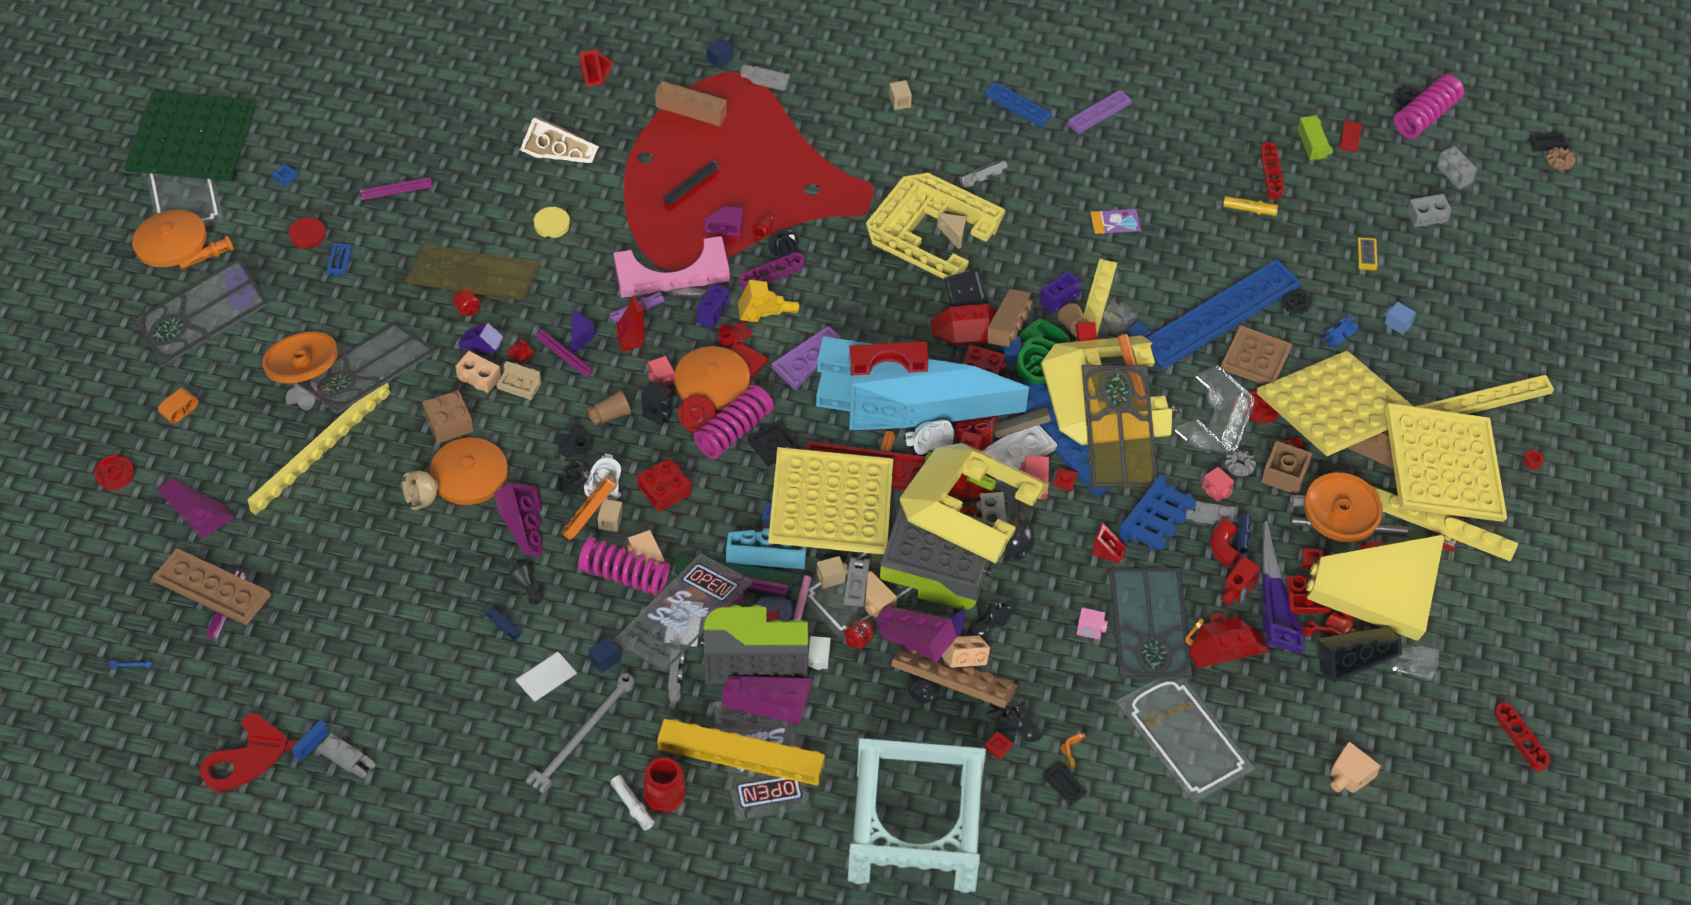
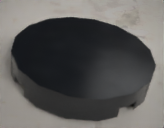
M581 460L570 463L562 471L564 473L562 477H558L557 489L565 495L577 491L590 475V466Z

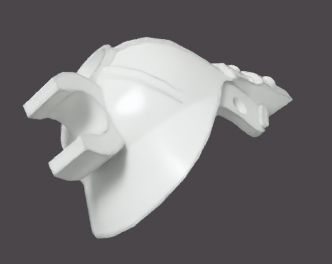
M947 420L925 421L915 428V432L905 433L907 446L914 445L915 452L919 455L934 451L936 447L952 445L954 441V429Z
M605 453L593 465L588 480L584 484V491L587 497L608 475L616 481V485L605 499L617 500L621 496L618 491L621 466L616 460L612 459L613 455Z

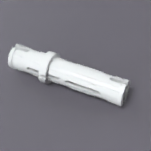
M621 775L615 776L610 784L629 808L630 815L635 817L643 830L650 829L654 821L645 810V805L638 801Z

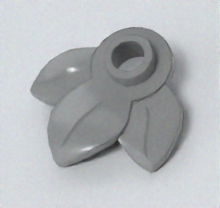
M310 380L312 387L317 391V385H314ZM295 383L294 388L290 389L286 394V403L288 405L298 403L299 407L303 410H310L315 404V399H320L299 383Z

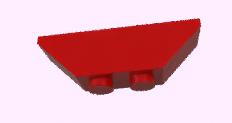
M988 304L949 307L930 320L933 337L940 338L953 345L988 342V327L998 310Z
M1239 617L1202 625L1189 653L1196 668H1201L1269 652L1270 648L1261 632Z

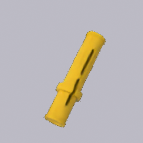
M1225 196L1223 205L1226 208L1251 211L1258 215L1261 213L1276 216L1278 205L1263 203L1260 200L1257 202Z

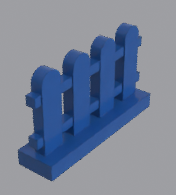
M1159 476L1121 524L1120 540L1127 542L1131 537V540L1134 542L1139 540L1148 544V548L1151 550L1154 548L1164 549L1166 547L1164 534L1167 536H1174L1176 534L1174 521L1184 523L1186 521L1184 508L1187 510L1195 509L1196 500L1190 493L1185 495L1176 491L1172 485L1168 487L1167 478ZM1166 501L1172 502L1178 505V507L1175 508L1167 504ZM1156 514H1160L1168 518V520L1165 521L1157 517ZM1146 527H1150L1158 531V533L1155 534L1149 530H1146Z

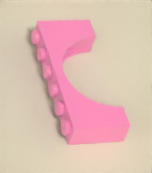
M722 236L704 239V249L700 258L690 267L671 273L656 272L645 268L635 259L632 250L613 253L621 298L730 281L729 266Z

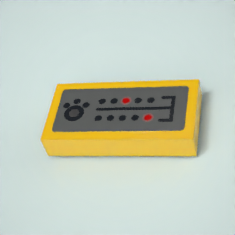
M1358 237V269L1377 270L1376 239Z

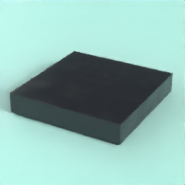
M979 267L944 277L951 307L988 303Z
M780 421L747 437L748 443L767 467L776 463L778 447L800 449L798 443Z

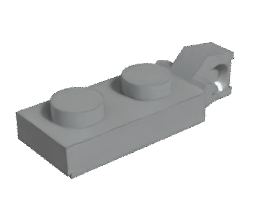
M743 65L741 69V77L748 78L753 84L778 90H786L790 79V74L756 66Z
M995 161L959 177L960 183L963 188L973 186L975 181L979 182L987 179V175L1002 173V169L1008 167L1006 161Z

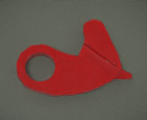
M249 714L242 720V726L249 737L248 746L236 750L215 751L207 756L201 764V778L209 789L217 792L240 787L269 769L284 752L292 750V747L298 740H287L277 728L261 716ZM220 762H228L234 766V770L228 778L217 780L210 776L212 767Z

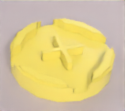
M547 207L541 209L534 217V229L542 237L547 238V236H551L552 238H557L564 235L569 229V216L561 208Z

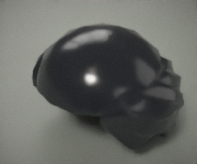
M913 675L909 680L908 692L910 696H913L914 700L925 704L938 697L940 688L938 683Z

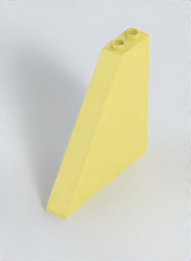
M1439 535L1321 557L1317 563H1313L1310 569L1312 577L1306 586V590H1308L1307 599L1379 627H1388L1395 633L1418 641L1426 632L1444 536Z

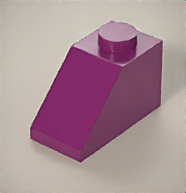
M725 206L709 215L704 220L705 233L741 236L743 208Z

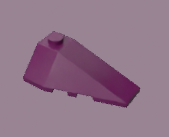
M174 478L156 488L160 495L201 539L234 518L232 513L222 503Z
M508 483L494 492L497 509L525 556L541 557L542 536L539 533V526L542 525L541 519H539L541 501L537 487Z

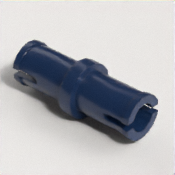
M1245 513L1239 515L1238 529L1235 533L1237 537L1236 550L1240 553L1248 552V541L1251 537V516Z
M492 606L486 611L485 616L496 624V628L499 631H503L512 641H516L521 636L522 631L516 628L510 622L511 619L502 615L496 607Z

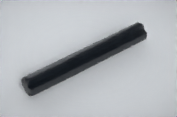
M714 160L710 161L663 197V201L667 205L674 203L719 168L718 163Z

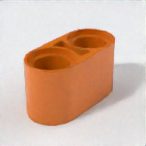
M180 388L159 405L158 412L169 422L175 424L197 407L198 399L185 388Z

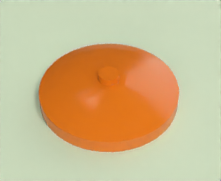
M169 210L146 219L136 229L132 245L136 256L143 263L154 267H171L182 264L197 255L206 242L207 232L203 221L196 214L185 210Z
M298 333L288 336L271 346L262 359V366L267 377L275 382H303L317 377L328 370L337 359L338 348L335 340L325 333Z
M702 347L689 352L679 361L674 373L675 388L683 401L693 395L705 396L715 405L716 411L728 407L732 401H735L739 395H742L749 388L750 373L746 362L737 353L723 347Z
M461 438L446 444L435 454L430 464V475L437 481V493L442 498L455 504L473 505L494 497V492L505 485L508 476V466L505 455L495 444L480 438Z
M1329 473L1317 478L1308 488L1304 499L1305 514L1311 525L1324 536L1340 542H1356L1369 537L1377 529L1382 518V503L1377 492L1363 479L1347 473Z

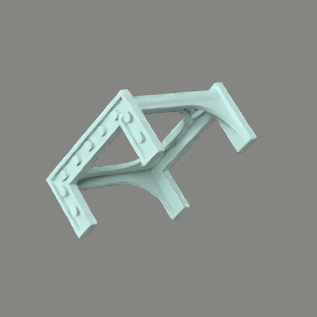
M859 738L858 787L853 844H850L848 881H853L857 884L869 883L870 864L875 863L879 866L888 864L897 865L902 868L912 866L919 867L920 869L956 870L954 890L964 893L975 891L980 854H977L980 795L986 749ZM879 758L962 765L960 816L957 824L949 834L932 843L910 844L894 838L882 827L875 809ZM872 828H876L879 830V832H876L870 836V833H873ZM960 835L958 840L953 838V836ZM880 837L887 839V843L884 846L873 845L874 841ZM951 843L956 847L957 851L947 852L943 845Z

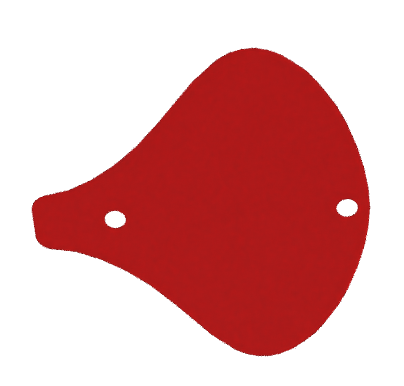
M740 72L717 74L702 79L688 87V89L727 100V115L721 126L661 109L650 120L636 140L629 154L625 170V211L633 237L645 256L652 263L668 272L681 271L693 265L703 252L704 239L722 236L727 258L762 240L753 235L752 227L765 214H770L774 218L768 235L770 236L772 233L778 232V230L781 231L796 224L834 216H863L869 210L874 193V188L869 182L848 175L819 155L795 127L774 94L766 86L753 84L748 78L741 77ZM644 152L652 154V162L647 164L640 163L638 161L639 154ZM714 160L718 163L719 168L674 203L667 205L663 201V197L710 161ZM808 184H815L820 188V191L816 195H808L805 193L804 187ZM725 206L743 208L741 236L705 233L704 220Z

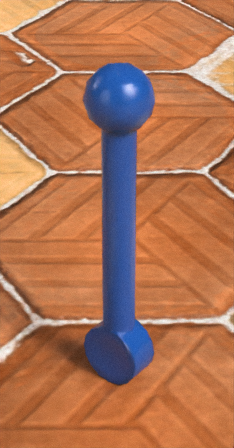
M112 660L109 662V666L111 669H116L117 667H145L148 669L152 666L151 661L117 663L116 660Z

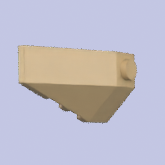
M536 116L530 124L520 150L538 158L592 163L599 146Z

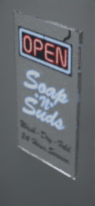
M700 553L613 642H617L623 649L665 672L704 632V623L708 614L717 608L729 607L752 583V580Z
M722 701L712 702L718 730L726 733H737L740 736L749 738L756 737L762 741L778 742L789 747H798L792 723L722 706ZM725 765L737 821L811 809L806 783Z

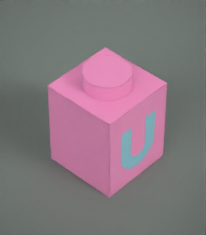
M1082 608L1076 635L1100 640L1101 633H1106L1108 621L1104 620L1105 612Z

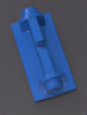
M1355 315L1350 319L1347 317L1343 318L1337 323L1339 327H1331L1325 332L1327 336L1321 340L1327 339L1330 347H1337L1345 340V337L1348 338L1357 332L1358 324L1351 320Z

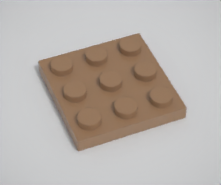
M1240 325L1221 364V370L1266 385L1278 379L1293 344Z

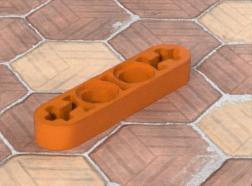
M609 475L606 476L566 524L561 534L568 540L574 538L615 487L616 481Z

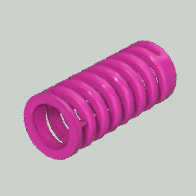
M1441 75L1434 83L1421 92L1418 97H1415L1413 101L1395 115L1394 123L1397 130L1406 138H1417L1434 121L1438 120L1440 116L1444 115L1446 111L1463 98V85L1453 75Z
M751 385L735 401H732L728 407L722 409L721 413L716 414L714 419H710L707 425H703L700 431L694 433V441L698 448L710 459L714 460L720 457L723 452L729 449L730 445H734L737 439H741L744 433H748L751 427H755L758 421H762L765 415H769L774 411V403L771 397L758 385ZM755 398H757L759 401H761V403L764 405V407H763L762 405H760Z
M589 537L586 540L579 556V570L587 573L594 572L598 577L604 576L605 579H613L618 584L623 582L627 587L633 586L635 590L642 589L644 593L652 592L655 597L660 596L668 580L670 572L669 563L660 561L655 565V559L651 557L645 565L646 557L643 554H640L635 562L636 553L634 551H630L626 557V549L623 547L616 554L617 547L614 544H611L607 549L605 541L597 543V539L594 537ZM604 558L603 567L600 569V564ZM613 563V569L611 572H609V568ZM623 565L622 574L619 576V571ZM633 568L632 577L629 579V574ZM643 570L642 580L639 582L638 578ZM653 570H655L652 578V583L648 586V581L653 573Z

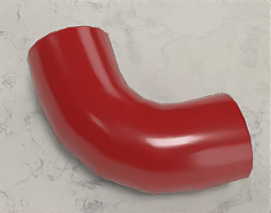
M1223 518L1215 526L1210 536V548L1214 557L1222 565L1232 569L1241 557V553L1229 544L1237 529L1232 522Z

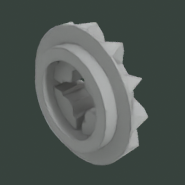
M1239 449L1235 452L1232 450L1226 456L1225 467L1233 475L1247 476L1255 469L1256 462L1254 461V456H1250L1248 451L1241 452ZM1237 460L1244 461V464L1237 463Z

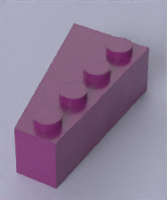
M728 676L722 691V706L801 725L811 695L812 679Z

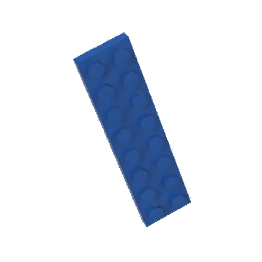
M1023 380L1020 381V384L1029 386L1026 412H1019L1020 415L1047 407L1051 421L1040 424V426L1057 443V447L1054 450L1055 453L1072 471L1078 472L1077 476L1096 497L1113 488L1092 486L1089 445H1081L1059 430L1048 389L1043 384L1033 385ZM1093 444L1096 483L1123 482L1120 466L1099 444Z

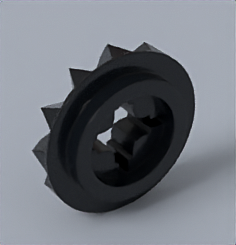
M1404 85L1402 88L1398 87L1397 91H1395L1394 99L1399 105L1405 107L1415 97H1418L1421 92H1418V88L1413 89L1412 85L1410 87Z
M1291 290L1283 295L1282 307H1285L1287 312H1293V315L1295 313L1302 315L1303 312H1308L1311 307V298L1303 291ZM1296 299H1298V305H1297V306L1294 305V302L1296 301Z

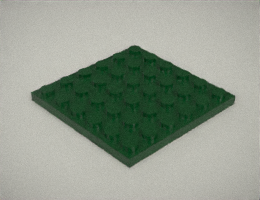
M152 90L129 152L125 170L129 172L232 181L256 108V100Z

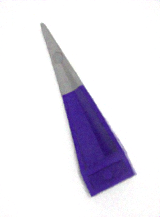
M1266 520L1263 523V629L1266 630L1267 644L1301 654L1305 651L1303 632L1295 613L1289 612L1288 595L1280 574L1269 525Z

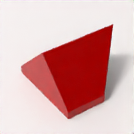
M596 49L579 53L580 71L586 87L604 84L613 62Z

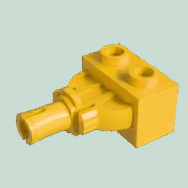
M749 280L738 301L740 320L758 322L760 317L780 315L782 312L797 314L799 302L784 301L783 296H777L774 292L768 291L767 282Z

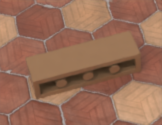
M664 81L660 83L655 92L656 107L717 126H721L727 115V100Z
M1009 289L988 327L989 344L1010 347L1012 341L1016 340L1018 330L1022 329L1023 321L1027 320L1028 312L1033 308L1031 292Z
M1379 433L1348 447L1352 451L1394 469L1390 439L1386 433Z

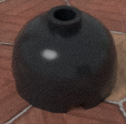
M1021 526L1016 527L1015 533L1006 544L1003 555L1015 557V560L1027 557L1026 553L1030 552L1035 544L1033 527L1027 526L1025 530H1022Z

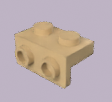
M506 361L504 364L505 371L497 383V389L532 400L541 385L540 372Z

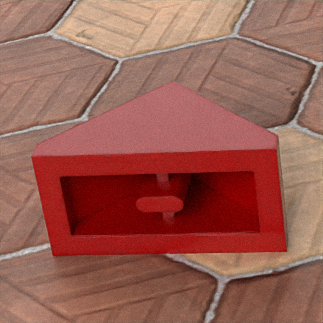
M1100 524L1094 540L1092 555L1121 563L1127 547L1104 524Z

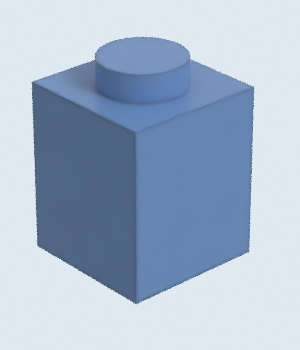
M1397 302L1393 307L1390 306L1385 313L1387 317L1384 324L1404 335L1413 324L1416 312Z

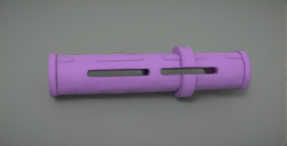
M657 292L649 297L640 298L638 304H642L643 309L647 312L651 307L664 303V298L660 292ZM628 306L609 313L613 324L619 322Z

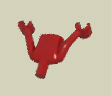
M1333 612L1324 627L1316 626L1313 621H1309L1306 627L1303 628V634L1307 637L1312 636L1314 631L1328 633L1332 636L1355 633L1357 631L1353 629L1354 621L1352 616L1343 612L1344 617Z

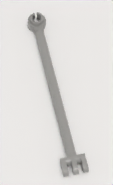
M625 673L619 677L617 688L542 773L535 770L528 777L527 784L531 785L534 782L533 788L538 789L540 787L539 791L543 794L552 785V781L548 779L621 694L634 688L633 676Z

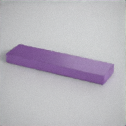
M1120 89L1068 119L1067 124L1080 134L1130 105L1132 99Z

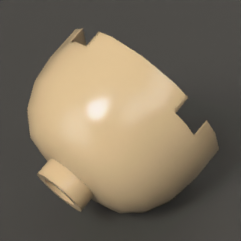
M417 470L406 472L403 477H406V481L402 482L403 494L407 504L410 501L414 506L411 507L412 510L426 508L434 502L438 491V483L430 474Z

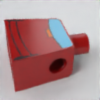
M1244 556L1226 579L1224 594L1221 596V600L1227 605H1230L1234 600L1241 603L1258 585L1260 567Z

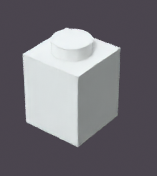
M810 636L809 668L817 670L828 669L831 638Z

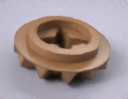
M1562 146L1559 149L1554 147L1552 150H1549L1546 156L1548 164L1558 170L1570 169L1575 162L1574 153H1569V149L1564 150Z

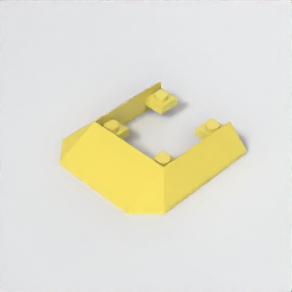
M923 173L903 177L869 218L866 226L873 245L944 279V277L965 271L969 261L954 253L947 261H944L918 248L922 238L912 234V231L924 216L929 214L938 219V214L945 212L952 215L965 216L966 222L975 225L971 230V235L987 242L992 234H996L1005 209L934 175Z
M1143 336L1128 337L1136 366H1153L1155 361L1150 347L1152 342ZM1118 338L1054 344L1041 362L1059 430L1081 445H1089L1082 365H1102L1100 358L1123 356ZM1089 378L1088 390L1090 395L1095 396L1092 381ZM1165 396L1150 397L1154 438L1170 436L1172 409L1168 408ZM1089 398L1091 415H1098L1108 407L1106 402H1097V399ZM1115 411L1108 413L1099 421H1091L1093 444L1119 441L1118 419ZM1148 411L1138 412L1142 416H1148ZM1130 413L1121 414L1124 441L1150 438L1148 421H1140Z
M964 443L936 447L900 497V503L907 521L989 561L997 563L1005 551L1006 544L1015 533L1016 527L1000 519L996 521L993 527H990L959 512L963 502L947 494L962 473L979 482L985 474H988L1018 488L1015 499L1033 506L1036 500L1040 499L1048 488L1049 483Z

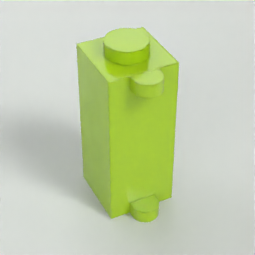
M1317 115L1300 118L1298 125L1299 135L1310 160L1327 158L1328 154L1333 153V149L1329 146L1322 129V122L1318 119Z

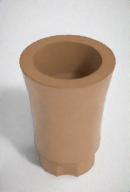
M1067 304L1058 313L1059 323L1076 337V324L1089 322L1077 304Z
M621 390L587 409L594 426L631 414L629 404Z

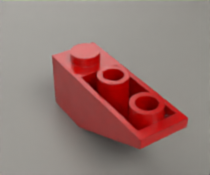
M632 298L616 325V336L622 352L643 347V339L646 338L643 329L645 322L642 316L644 315V309L642 304H638L636 298Z

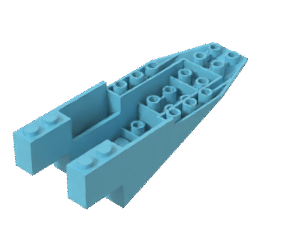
M823 336L817 360V372L822 374L816 395V406L850 412L849 430L917 427L925 421L947 420L953 422L1026 412L1029 386L966 364L928 359V372L908 373L902 365L896 362H882L872 369L870 375L851 376L849 345H869V343Z

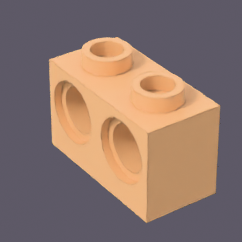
M470 351L456 365L457 378L487 393L491 391L501 378L500 366Z
M980 635L957 637L941 657L951 668L987 665L990 647Z

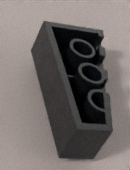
M1388 627L1319 638L1320 671L1333 683L1402 655L1401 638Z

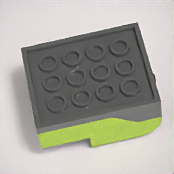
M901 505L881 561L880 579L918 589L917 598L966 610L976 605L985 575L990 576L991 568L988 567L989 560L908 522ZM971 517L990 527H993V525L995 524L993 522Z
M760 605L721 607L713 610L706 617L704 638H701V646H704L705 684H725L728 676L807 678L808 622H803L802 620H789L788 622L773 620L766 622V607Z

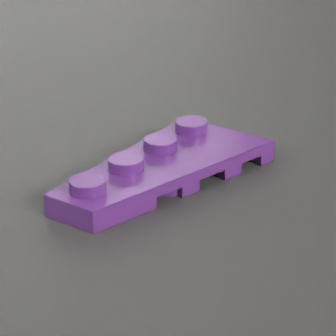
M829 326L772 363V369L795 391L817 368L823 336L841 338Z

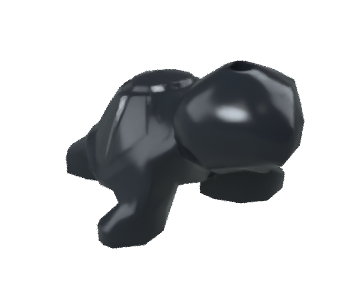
M1016 599L977 607L981 621L970 630L971 636L980 635L985 640L989 636L990 628L1001 627L1007 624L1014 607L1017 605Z
M1025 702L1007 709L994 705V710L987 711L986 716L994 721L999 729L1005 732H1021L1026 742L1039 741L1043 736L1042 730L1035 724L1026 721L1027 709Z

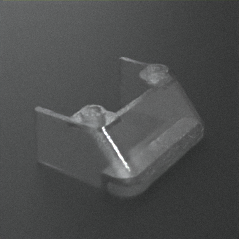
M1215 365L1196 375V378L1209 388L1207 400L1215 408L1208 428L1198 419H1193L1176 427L1175 431L1196 449L1230 454L1238 449L1254 406V398L1222 368Z

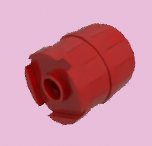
M658 758L650 762L646 767L643 778L646 804L654 811L659 810L663 811V813L675 811L682 805L685 797V778L680 765L670 758Z

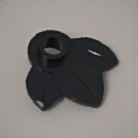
M571 425L569 435L555 436V441L560 447L558 454L569 457L577 453L584 454L591 449V442L586 437L585 431L576 425Z

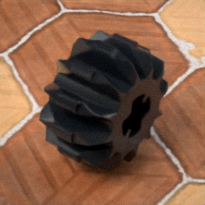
M792 229L778 230V232L772 233L767 241L771 254H774V256L780 255V257L793 253L794 250L798 249L799 245L798 237Z

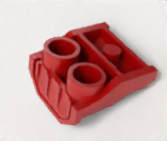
M998 415L958 421L954 435V444L960 443L962 434L966 431L982 435L981 451L985 450L992 443L994 429L998 423Z
M1296 575L1291 578V576H1286L1285 581L1287 583L1290 613L1322 614L1330 612V607L1307 599L1308 590H1306V586L1311 577L1304 578Z

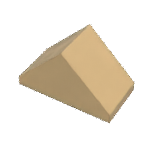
M945 213L938 214L937 227L958 249L961 248L966 217Z

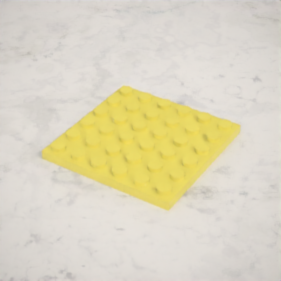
M1349 351L1337 354L1257 388V394L1326 456L1388 430L1385 406L1388 403L1414 407Z
M1390 403L1385 406L1400 508L1504 522L1507 519L1490 418Z
M778 447L768 543L884 554L888 544L893 459Z

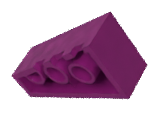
M885 606L875 618L883 638L898 645L903 644L906 649L910 651L915 650L920 656H927L934 663L940 659L957 638L950 618Z

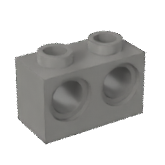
M1455 146L1440 154L1437 167L1458 189L1473 183L1477 168Z
M1440 194L1411 199L1407 213L1414 227L1447 222L1451 208L1445 195Z
M980 493V501H976L977 513H981V518L978 519L995 523L1000 519L1006 522L1004 493Z

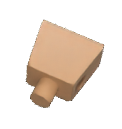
M1349 742L1332 768L1330 775L1334 780L1330 785L1336 792H1340L1345 787L1354 793L1376 778L1381 766Z

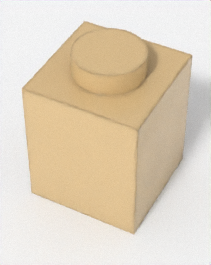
M907 81L889 83V97L894 110L911 107L912 94Z
M604 499L598 515L599 529L618 532L623 515L622 502Z
M840 556L817 562L816 573L824 589L845 583L848 569L846 564L842 563Z

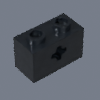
M650 381L641 394L642 416L659 425H663L673 414L671 389Z

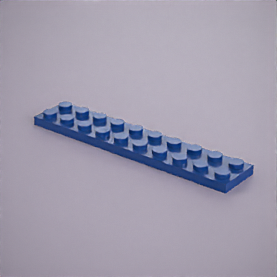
M1277 259L1148 336L1146 339L1152 342L1150 347L1155 364L1161 370L1166 369L1276 302L1287 292L1299 288L1301 281Z

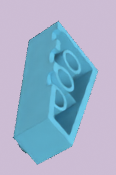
M769 528L764 529L762 532H755L754 530L729 532L726 546V562L805 569L807 547L768 543Z

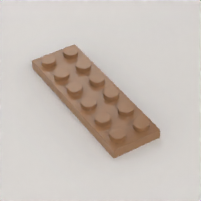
M178 548L152 577L154 582L244 625L251 621L271 596L268 590Z
M905 645L895 655L891 664L892 667L1002 708L1007 706L1017 689V685L1011 681L996 678L988 672H980L972 666L951 668L942 657L934 663L929 657H922L917 651L906 649Z

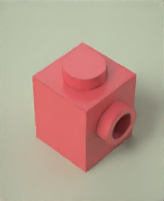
M666 356L648 362V377L650 381L664 387L675 384V374Z
M1217 467L1204 476L1202 488L1210 497L1219 502L1221 499H1226L1232 494L1234 481Z

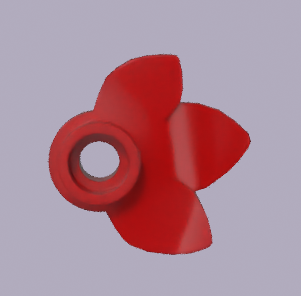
M744 321L732 327L723 324L718 329L719 342L723 346H731L736 341L745 340L753 333L752 329H746Z

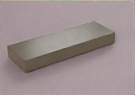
M1042 408L997 423L994 429L996 438L1050 422L1051 418L1048 408Z

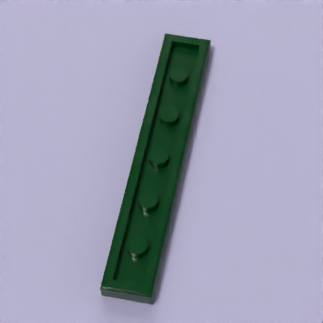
M681 554L678 555L674 570L675 574L685 576L697 563H700L718 573L740 577L745 576L746 578L788 585V593L790 594L795 578L794 573Z

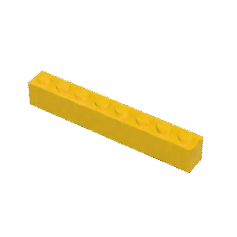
M676 719L663 720L657 739L658 750L816 786H819L825 762V754H821L818 751H807L796 746L789 747L778 742L762 741L756 737L749 738L740 736L737 733H726L716 728L708 729L697 724L682 723Z

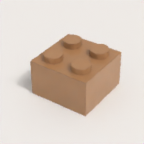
M459 390L422 402L424 416L437 444L473 432L472 419Z
M1276 441L1264 469L1261 483L1298 495L1313 453Z

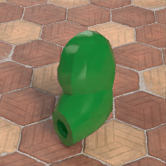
M1039 318L1019 335L1023 340V344L1016 359V369L1019 377L1026 383L1033 385L1046 383L1041 362L1054 344L1070 342L1069 337L1060 328Z

